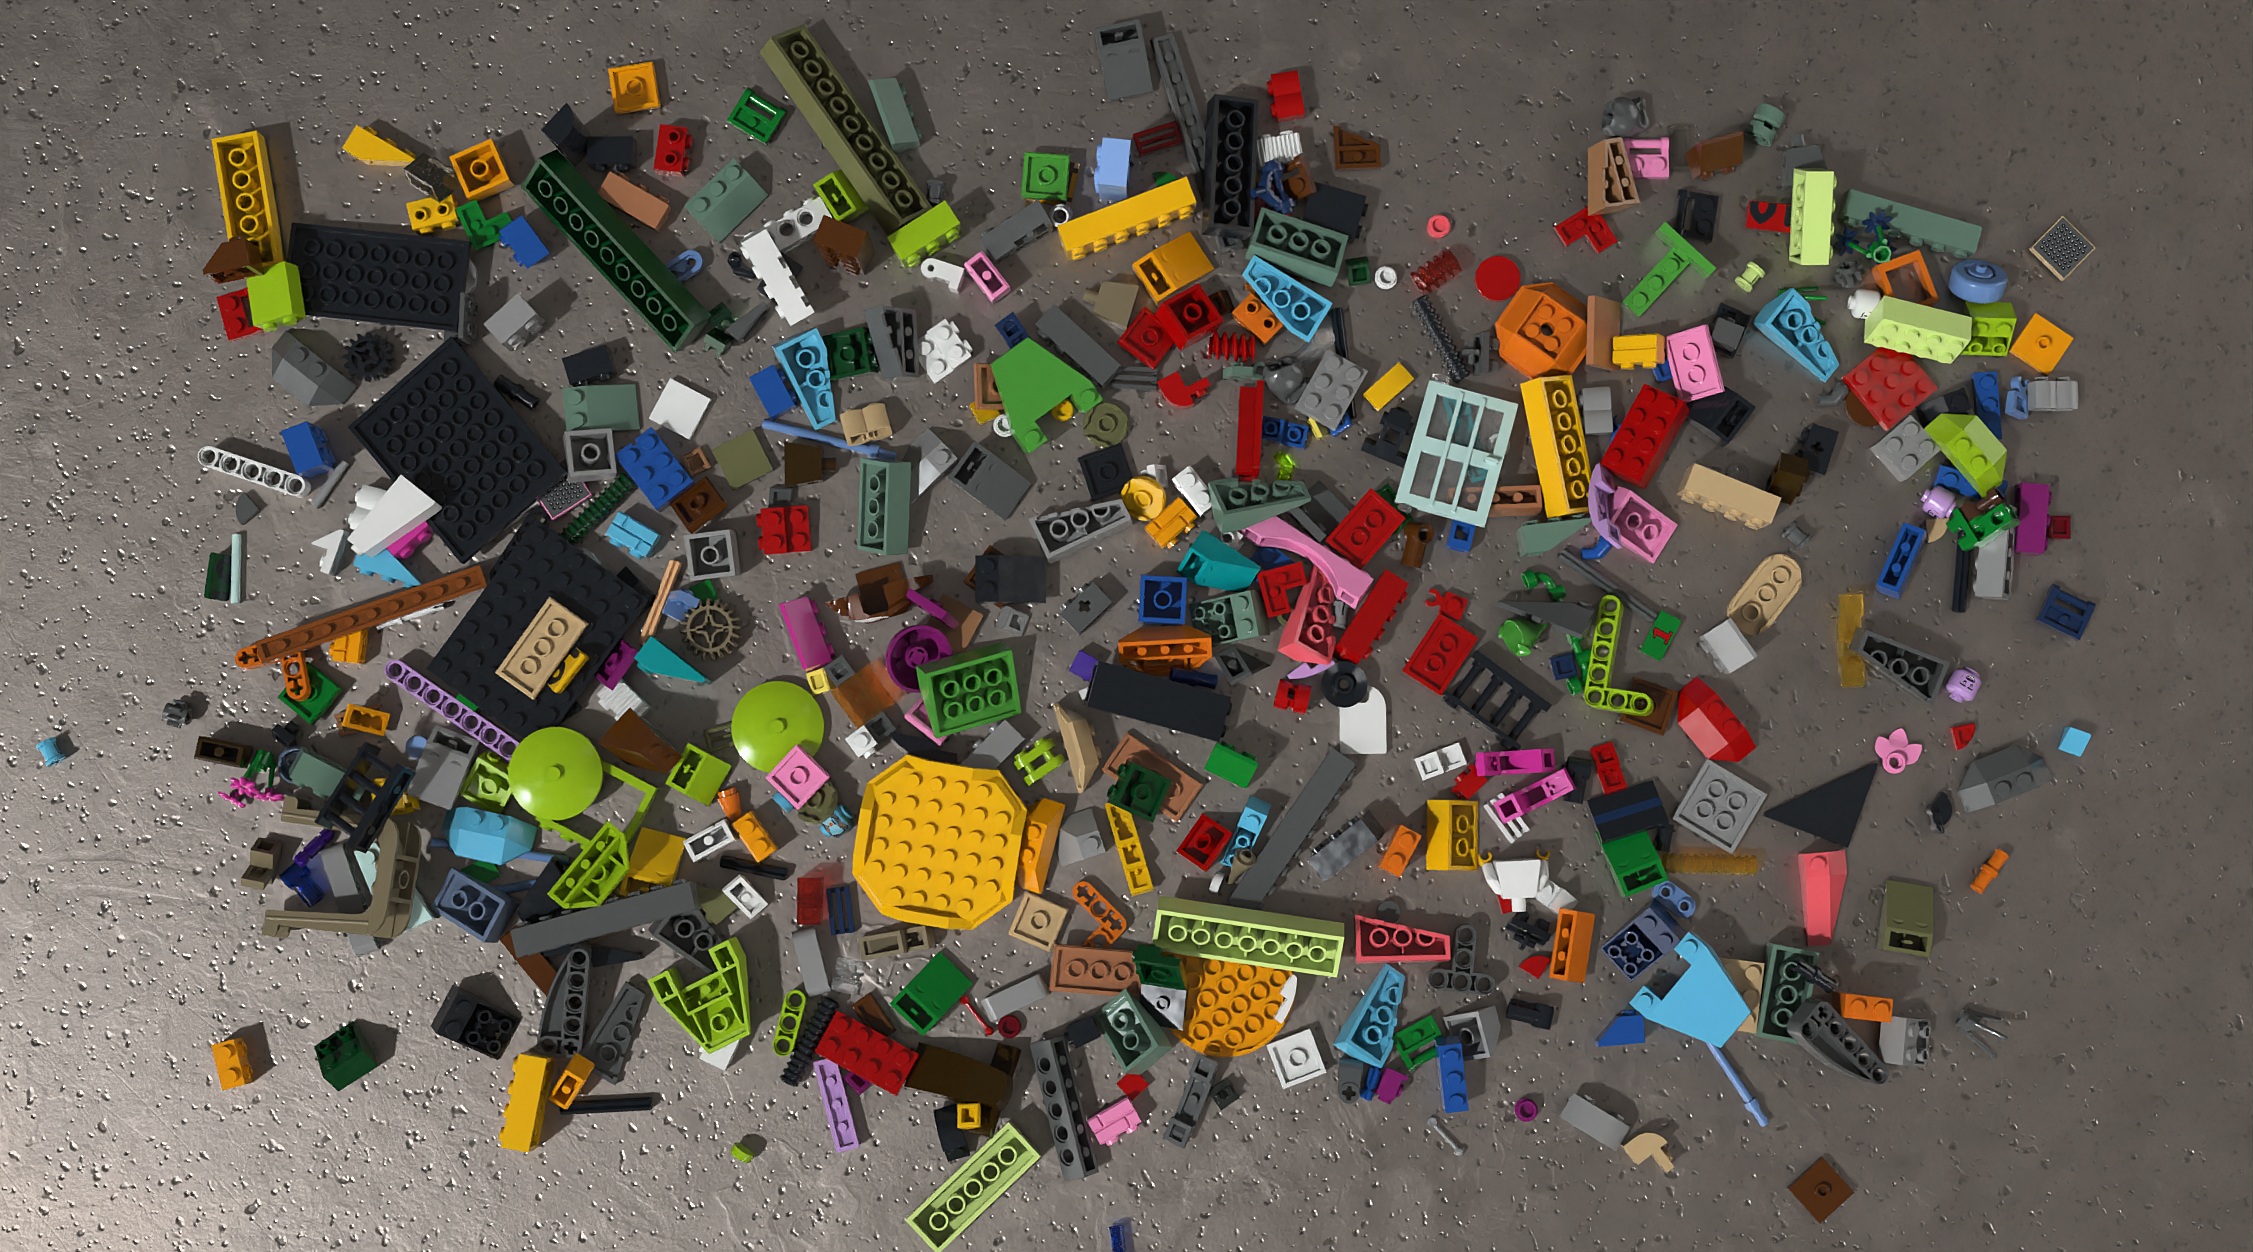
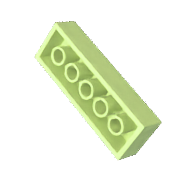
M1009 1119L993 1135L992 1139H988L906 1218V1221L935 1252H941L1035 1163L1042 1153Z

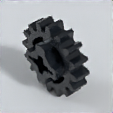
M366 332L365 337H363L359 333L357 334V341L349 340L352 344L351 347H344L348 351V354L342 355V358L348 360L344 367L347 369L351 368L349 374L351 376L356 375V379L362 381L364 378L366 382L371 383L372 377L376 381H380L379 375L387 376L386 368H393L389 364V361L395 360V357L389 355L393 348L390 346L386 347L388 341L386 339L381 340V336L375 334L373 337L370 332ZM380 348L382 350L383 359L379 355ZM361 354H363V355H365V356H366V355H369V356L371 355L374 359H376V361H374V360H372V359H371V360H369V359L366 360L365 357L361 356ZM354 356H355V357L357 358V360H358L357 366H356L355 361H354Z

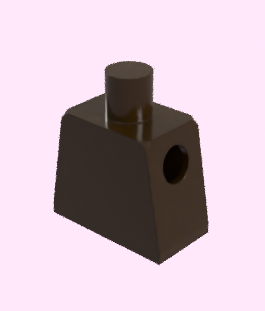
M784 442L786 488H797L824 482V472L837 471V458H824V451L821 447Z

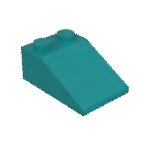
M651 636L634 657L638 661L636 666L647 674L652 675V673L709 685L712 683L711 679L655 637Z

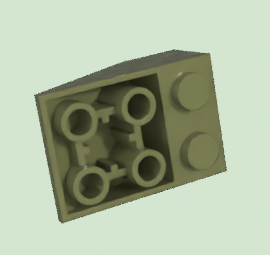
M1886 880L1876 949L1930 958L1933 939V887Z

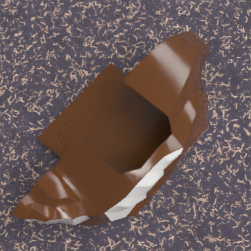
M899 562L855 574L861 596L855 593L847 597L825 602V604L834 612L839 613L841 616H848L855 622L869 624L911 611L915 604L906 597L907 592L911 588L919 593L934 582L933 575L903 579Z

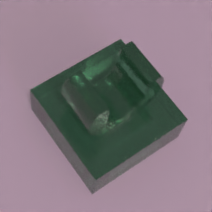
M723 301L709 311L711 318L708 321L714 328L717 326L721 332L725 331L721 325L724 320H728L731 324L734 323L733 318L730 316L732 313Z

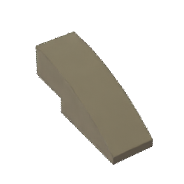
M927 925L858 938L862 961L936 947L933 927Z

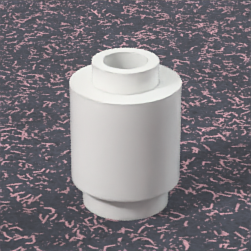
M1059 203L1051 208L1049 219L1052 225L1057 227L1060 224L1071 221L1073 219V211L1069 205ZM1061 210L1066 213L1064 219L1058 217V212Z

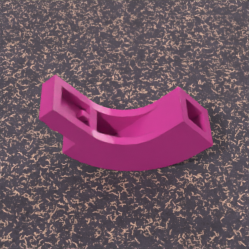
M1554 748L1476 753L1475 766L1477 776L1555 772Z
M1564 768L1493 804L1503 824L1561 797L1576 789L1568 771Z

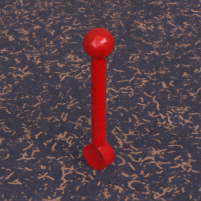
M965 995L961 996L960 1003L967 1006L985 1029V1034L992 1035L994 1029L985 1023L969 1003V998Z

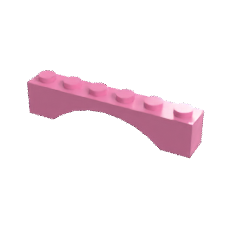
M1277 516L1243 529L1240 532L1244 538L1258 547L1283 548L1296 552L1310 560L1327 577L1335 596L1356 609L1371 588L1374 579L1366 571L1357 569L1347 559L1337 556L1327 546L1320 545L1312 540L1311 536L1307 533L1298 531L1290 522L1281 520Z

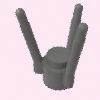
M1963 1008L1955 1021V1025L1959 1027L1958 1031L1965 1034L1993 1059H1996L1997 1055L1976 1038L1970 1030L1974 1032L1978 1027L1996 1037L2007 1040L2008 1037L1979 1023V1018L1999 1023L2002 1022V1019L1977 1012L1971 1008H1968V1010Z

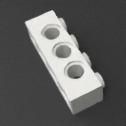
M821 197L809 198L803 203L804 206L797 210L795 208L790 209L783 214L784 217L780 220H771L764 225L780 253H787L815 237L823 215L832 218ZM806 215L813 217L812 222L808 225L801 223L802 218ZM787 226L793 228L791 235L783 236L781 234L783 228ZM752 231V232L748 233V234L745 235L743 238H745L746 236L752 234V233L755 232V231Z

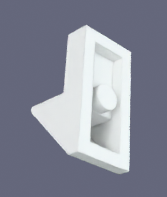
M339 529L311 543L328 549L327 553H324L320 560L321 572L333 576L336 575L350 532Z
M739 874L722 889L750 919L768 905L767 901L751 885L748 878Z
M1549 879L1542 891L1538 892L1536 897H1534L1557 915H1559L1560 908L1573 910L1579 902L1565 889L1560 888Z

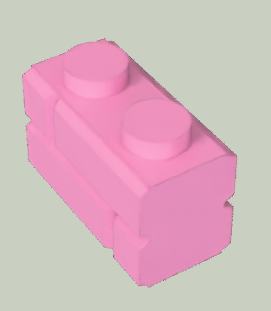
M980 251L964 264L965 270L983 293L987 295V298L993 305L1011 292L1009 284L983 251Z
M1125 1096L1089 1117L1087 1122L1100 1145L1106 1143L1109 1146L1118 1141V1135L1124 1131L1130 1134L1137 1130L1141 1118L1129 1097Z

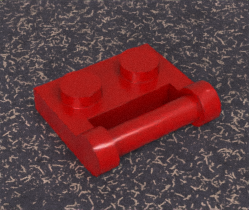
M248 287L216 297L227 338L230 342L265 332L261 328L250 326L243 301L247 297L249 300Z

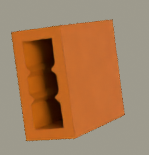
M1395 825L1375 866L1395 877H1401L1422 835L1403 825Z
M1832 991L1831 1006L1844 1018L1891 1023L1893 999Z

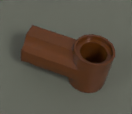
M1414 520L1409 521L1404 528V536L1407 540L1401 564L1421 568L1426 545L1433 539L1434 530L1431 525Z

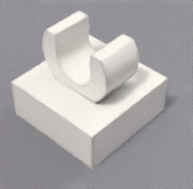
M1147 465V470L1141 471V475H1148V477L1153 478L1159 482L1163 489L1169 488L1166 465Z

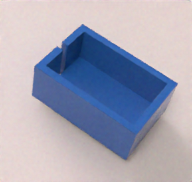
M650 427L635 439L636 445L629 443L616 453L615 457L654 508L661 513L670 506V503L696 483L658 433Z

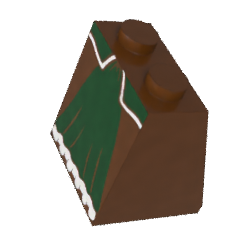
M629 708L598 741L627 765L665 774L683 757L655 726L632 708Z

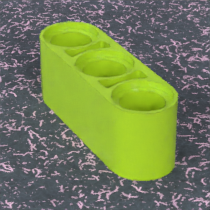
M802 989L791 990L785 996L772 1047L773 1051L779 1056L791 1054L796 1047L808 1003L807 993ZM797 993L802 997L800 1006H795L791 1003L792 994ZM787 1016L794 1017L796 1020L795 1028L789 1029L786 1027L785 1018ZM781 1039L789 1041L790 1049L788 1051H782L778 1045Z

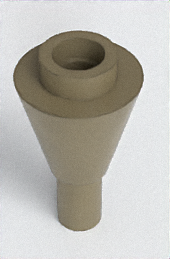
M1238 848L1235 851L1231 871L1226 878L1228 884H1234L1238 876L1256 863V858L1252 851L1245 848Z

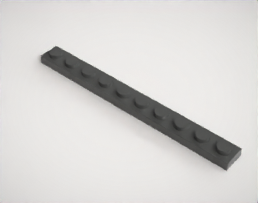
M1170 33L1151 38L1150 44L1203 201L1206 132L1174 35ZM1214 236L1220 255L1243 248L1241 239Z

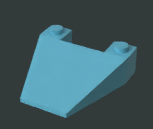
M1688 932L1674 950L1691 964L1690 968L1665 997L1651 986L1644 985L1629 1004L1651 1021L1722 1048L1751 1014V1010L1714 949L1695 932Z

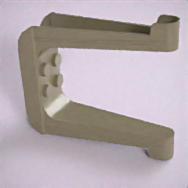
M284 796L280 822L329 829L314 822L320 811L310 810V802L308 800ZM341 813L339 817L356 828L363 816L360 814ZM389 817L378 833L376 839L380 845L379 858L375 862L377 872L371 887L373 897L370 907L362 914L266 910L262 935L286 938L290 934L291 927L392 939L401 935L408 927L411 918L422 847L418 828L412 822L396 821ZM335 825L332 827V829H330V830L342 831L341 829H339V828L336 827Z

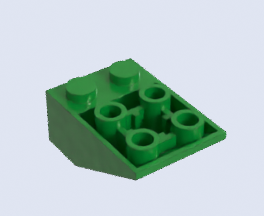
M1595 831L1621 897H1628L1669 880L1660 857L1646 831L1606 844L1601 843L1598 832Z
M939 951L890 1002V1005L924 1036L973 983Z

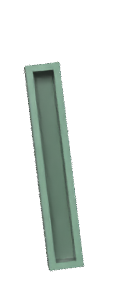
M1849 189L1844 193L1837 220L1843 221V224L1846 226L1856 227L1858 225L1866 229L1867 226L1863 225L1862 221L1870 219L1869 213L1873 212L1877 216L1880 211L1884 210V217L1891 216L1893 218L1890 222L1886 223L1890 226V229H1882L1883 233H1886L1887 237L1900 240L1903 238L1909 240V243L1912 245L1922 246L1924 244L1931 246L1933 251H1948L1953 253V256L1961 259H1966L1976 253L1982 231L1981 226L1853 189Z

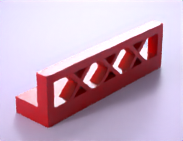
M1257 380L1256 387L1240 386L1235 475H1259L1264 380Z

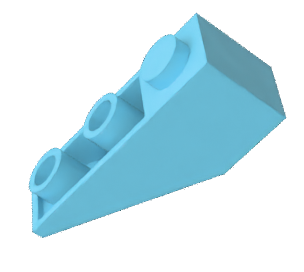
M387 548L373 558L366 554L362 557L357 554L353 566L360 568L359 573L373 576V573H378L382 575L381 580L395 583V580H400L404 582L403 587L413 588L424 584L402 561L394 557Z
M1249 796L1221 859V864L1231 868L1235 851L1238 848L1252 850L1269 813L1270 803L1254 796Z

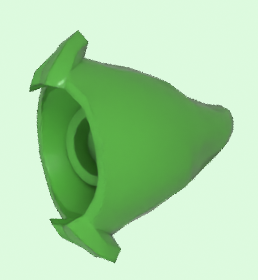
M1512 618L1500 625L1498 638H1503L1512 653L1517 656H1527L1532 653L1531 648L1537 643L1540 634L1548 625L1524 618Z

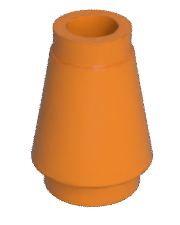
M735 786L718 791L719 797L717 800L729 822L740 819L742 811L739 791H736Z

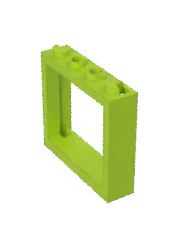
M601 758L603 771L646 793L625 832L628 849L660 788ZM535 818V820L541 822L539 825L541 828L552 832L553 829L560 832V838L570 843L573 840L581 843L580 848L583 850L591 841L554 820Z

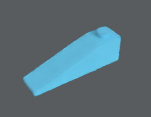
M1255 255L1242 274L1288 331L1309 343L1333 303Z
M1790 288L1767 303L1752 323L1766 337L1821 381L1826 382L1840 364L1828 341H1825L1820 331L1821 327L1811 313L1812 309L1809 303L1794 288Z
M817 328L792 335L772 345V349L814 430L816 431L836 421L827 361V348Z

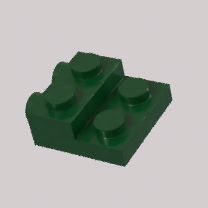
M858 327L823 336V342L827 348L830 381L835 382L878 373V367L880 366L868 327Z
M1126 760V763H1122L1117 770L1119 778L1116 784H1112L1108 789V803L1153 823L1172 780Z
M1138 944V947L1133 950L1132 962L1135 963L1136 974L1139 975L1141 984L1186 991L1188 980L1182 959L1172 955L1164 956L1161 947L1154 944Z

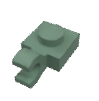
M1257 362L1250 367H1246L1245 363H1231V367L1223 369V379L1249 378L1256 381L1261 380L1263 375H1259L1256 370L1257 368L1264 367L1265 364Z

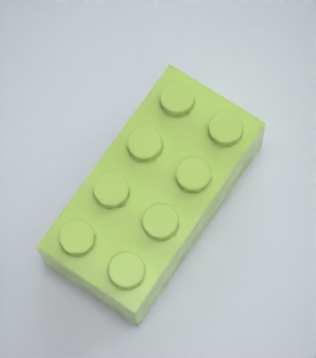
M1794 168L1789 261L1800 265H1829V259L1832 258L1833 254L1830 236L1834 233V224L1831 222V216L1835 211V200L1832 198L1833 189L1836 188L1837 184L1834 171L1822 168Z
M1883 296L1869 317L1865 319L1864 343L1951 364L1971 341L1972 317Z

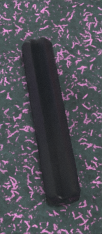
M726 855L721 856L719 863L722 868L783 881L787 879L788 875L787 868Z

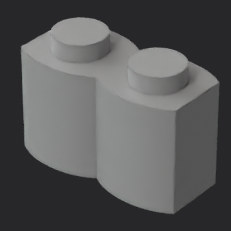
M2035 377V381L2027 383L2028 411L2067 412L2079 409L2078 382L2070 381V377L2056 378V381H2049V377Z
M1610 387L1582 388L1580 394L1576 395L1578 408L1581 409L1580 419L1584 436L1611 435L1613 432Z

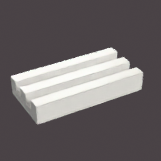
M1501 792L1483 805V808L1507 840L1513 843L1530 829L1521 817H1518L1515 820L1522 829L1519 831L1514 823L1510 821L1507 824L1515 833L1513 836L1510 835L1490 808V806L1494 805V802L1505 797Z

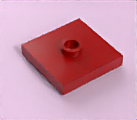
M1144 306L1117 343L1154 370L1172 347L1174 341L1157 316Z

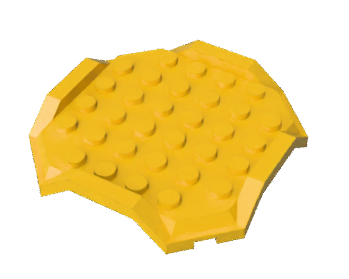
M906 754L866 784L853 852L852 874L879 912L885 916L904 922L944 929L973 930L1013 901L1022 835L1028 809L1013 791L999 769L974 768Z

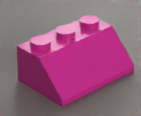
M807 596L779 604L803 670L810 672L834 661L832 657L836 656L832 644H827L824 637L828 633L823 621L819 623L816 616L819 613V609L815 600L811 601Z

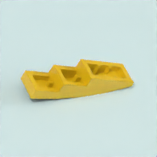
M1105 803L1131 896L1153 891L1154 888L1132 814L1115 805Z

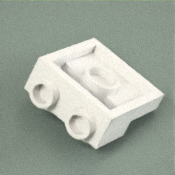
M946 319L927 331V334L918 339V361L935 385L973 359L970 354L973 349L966 339L964 341L959 339L957 336L960 332L953 321L948 323Z

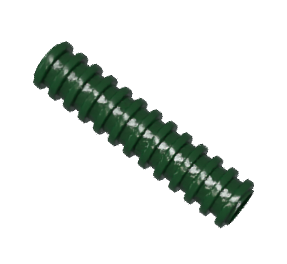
M621 472L619 478H614V483H609L610 487H605V491L603 493L600 492L599 497H595L594 502H590L588 508L584 507V512H579V517H574L573 522H569L568 527H564L562 529L563 532L558 534L572 545L574 543L577 544L579 538H584V533H589L588 529H593L594 524H598L600 522L599 519H603L605 517L604 514L610 512V508H615V503H620L619 499H624L626 497L625 494H629L631 492L630 489L636 487L635 483L625 473Z

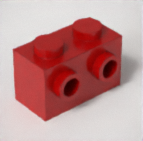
M660 124L653 168L657 174L684 177L685 171L689 170L690 158L687 157L688 149H691L693 145V135H690L687 127Z

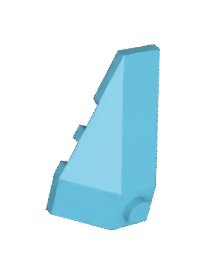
M1386 963L1343 1025L1333 1045L1352 1058L1382 1068L1393 1048L1394 1040L1392 1037L1394 1026L1397 1025L1398 1018H1396L1398 1004L1401 1003L1405 976Z

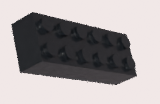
M1214 94L1207 102L1202 235L1246 240L1254 232L1255 198L1251 196L1250 191L1255 188L1259 100Z

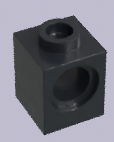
M1092 1014L1067 1025V1032L1064 1033L1069 1046L1074 1044L1075 1049L1101 1037Z

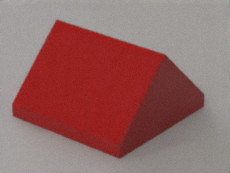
M1202 813L1176 851L1207 872L1233 833Z

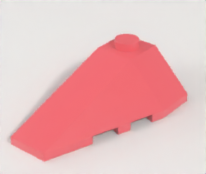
M1313 565L1306 579L1307 584L1303 586L1283 630L1278 651L1296 661L1328 665L1331 663L1336 644L1332 630V624L1335 623V616L1332 615L1334 591L1323 572L1316 565Z
M1845 850L1798 854L1806 945H1831L1847 876Z

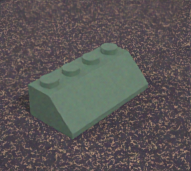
M860 458L857 550L881 555L908 554L911 462L895 459Z

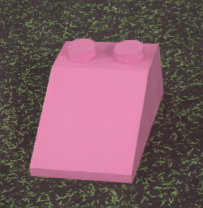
M1616 485L1614 487L1615 492L1609 495L1607 501L1610 521L1620 529L1621 544L1654 564L1678 525L1631 490Z

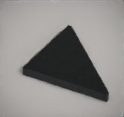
M1872 763L1858 771L1764 812L1763 816L1848 848L1878 764Z

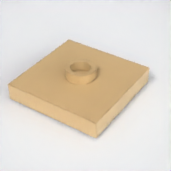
M1026 891L1008 935L1051 952L1069 909Z

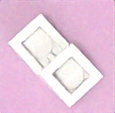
M1460 742L1415 759L1422 780L1468 764Z
M1294 974L1290 975L1279 991L1286 999L1273 1018L1281 1024L1286 1018L1294 1000L1297 986V977Z

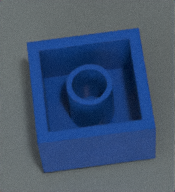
M305 421L281 431L298 475L310 480L335 469L333 463L336 460L333 452L328 450L325 442L328 439L322 428L320 429L318 426Z
M1141 575L1138 623L1185 625L1187 578Z

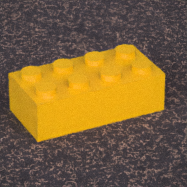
M530 1050L522 1052L518 1057H515L513 1062L515 1077L514 1080L510 1081L508 1087V1094H511L509 1104L506 1103L503 1117L506 1118L505 1127H501L499 1133V1141H502L501 1148L527 1153L538 1148L556 1057L544 1056L539 1052Z

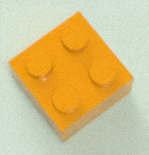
M492 138L449 156L469 201L477 199L479 202L515 186L498 145Z

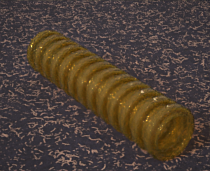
M1664 853L1662 856V865L1665 872L1671 871L1672 874L1678 871L1679 874L1683 872L1686 874H1690V872H1693V874L1698 872L1704 874L1707 872L1708 875H1711L1714 872L1715 875H1719V873H1722V875L1727 873L1729 875L1734 873L1741 875L1743 873L1744 876H1748L1750 873L1751 876H1755L1758 870V861L1755 855H1751V857L1748 855L1743 857L1741 855L1736 857L1729 855L1727 857L1726 854H1722L1720 857L1719 854H1715V856H1712V854L1707 856L1700 854L1698 856L1694 853L1691 856L1690 853H1686V855H1683V853L1678 855L1676 853H1671V855Z

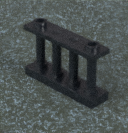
M1476 650L1469 658L1473 661L1471 664L1473 667L1453 694L1448 691L1442 694L1446 698L1444 702L1454 710L1458 707L1502 740L1500 744L1508 750H1520L1522 746L1516 742L1518 737L1536 713L1539 714L1540 711L1547 713L1552 705ZM1485 670L1492 675L1490 677L1491 681L1470 708L1460 699L1477 675ZM1504 684L1510 689V695L1489 722L1478 713L1497 687ZM1523 698L1529 703L1527 705L1529 708L1510 734L1506 735L1497 727L1517 699Z
M366 741L358 750L357 755L314 821L329 829H332L335 825L350 836L346 845L365 854L416 775L415 771L399 763L392 767L378 757L381 748ZM371 765L389 775L382 787H379L365 777ZM359 784L376 796L369 808L352 797ZM346 805L363 816L356 828L339 817Z

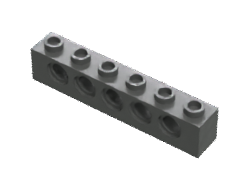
M1065 1035L1030 1043L1064 1181L1085 1178L1098 1173L1099 1168Z

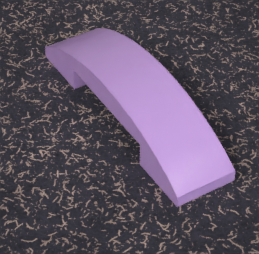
M1598 463L1595 465L1589 484V513L1600 535L1619 549L1622 547L1620 529L1610 521L1607 495L1615 492L1613 475L1602 464Z

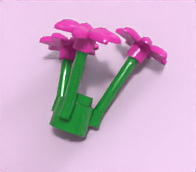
M257 750L244 776L240 777V780L234 777L231 778L233 783L230 784V787L234 788L235 791L232 790L230 795L220 791L218 794L224 800L230 801L240 808L246 806L238 801L240 795L244 793L262 801H283V794H274V772L277 763L273 762L275 756L268 751ZM269 770L268 788H265V793H261L258 789L254 788L255 783L251 779L255 771L266 773Z

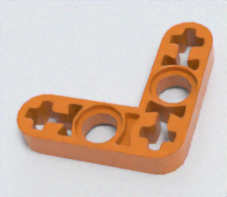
M256 644L242 648L236 653V664L245 670H253L281 662L288 695L296 701H304L311 694L304 651L294 654L298 657H292L291 655L267 664H262ZM247 654L253 657L248 659V663L243 662ZM298 662L300 670L296 674H291L290 666ZM298 685L303 687V689L300 690V695L295 693V691L298 690Z
M1085 881L1078 882L1073 887L1074 898L1101 924L1081 946L1090 943V946L1096 947L1093 943V938L1097 934H1103L1107 939L1104 948H1108L1126 929V920L1090 883ZM1087 886L1089 888L1087 893L1091 897L1095 893L1098 897L1093 899L1090 905L1087 906L1085 902L1088 899L1085 896L1078 897L1079 891L1077 887ZM1097 901H1102L1106 905V911L1101 915L1093 911V905ZM1110 909L1114 911V914L1111 915L1113 919L1117 920L1120 918L1122 920L1120 923L1122 928L1120 930L1117 928L1112 930L1110 928L1112 923L1108 919L1105 923L1101 920L1108 915Z

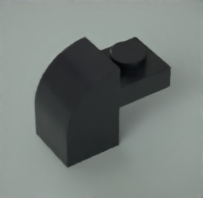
M956 1104L933 1110L939 1140L947 1161L970 1156V1150L963 1129L957 1128L958 1109Z

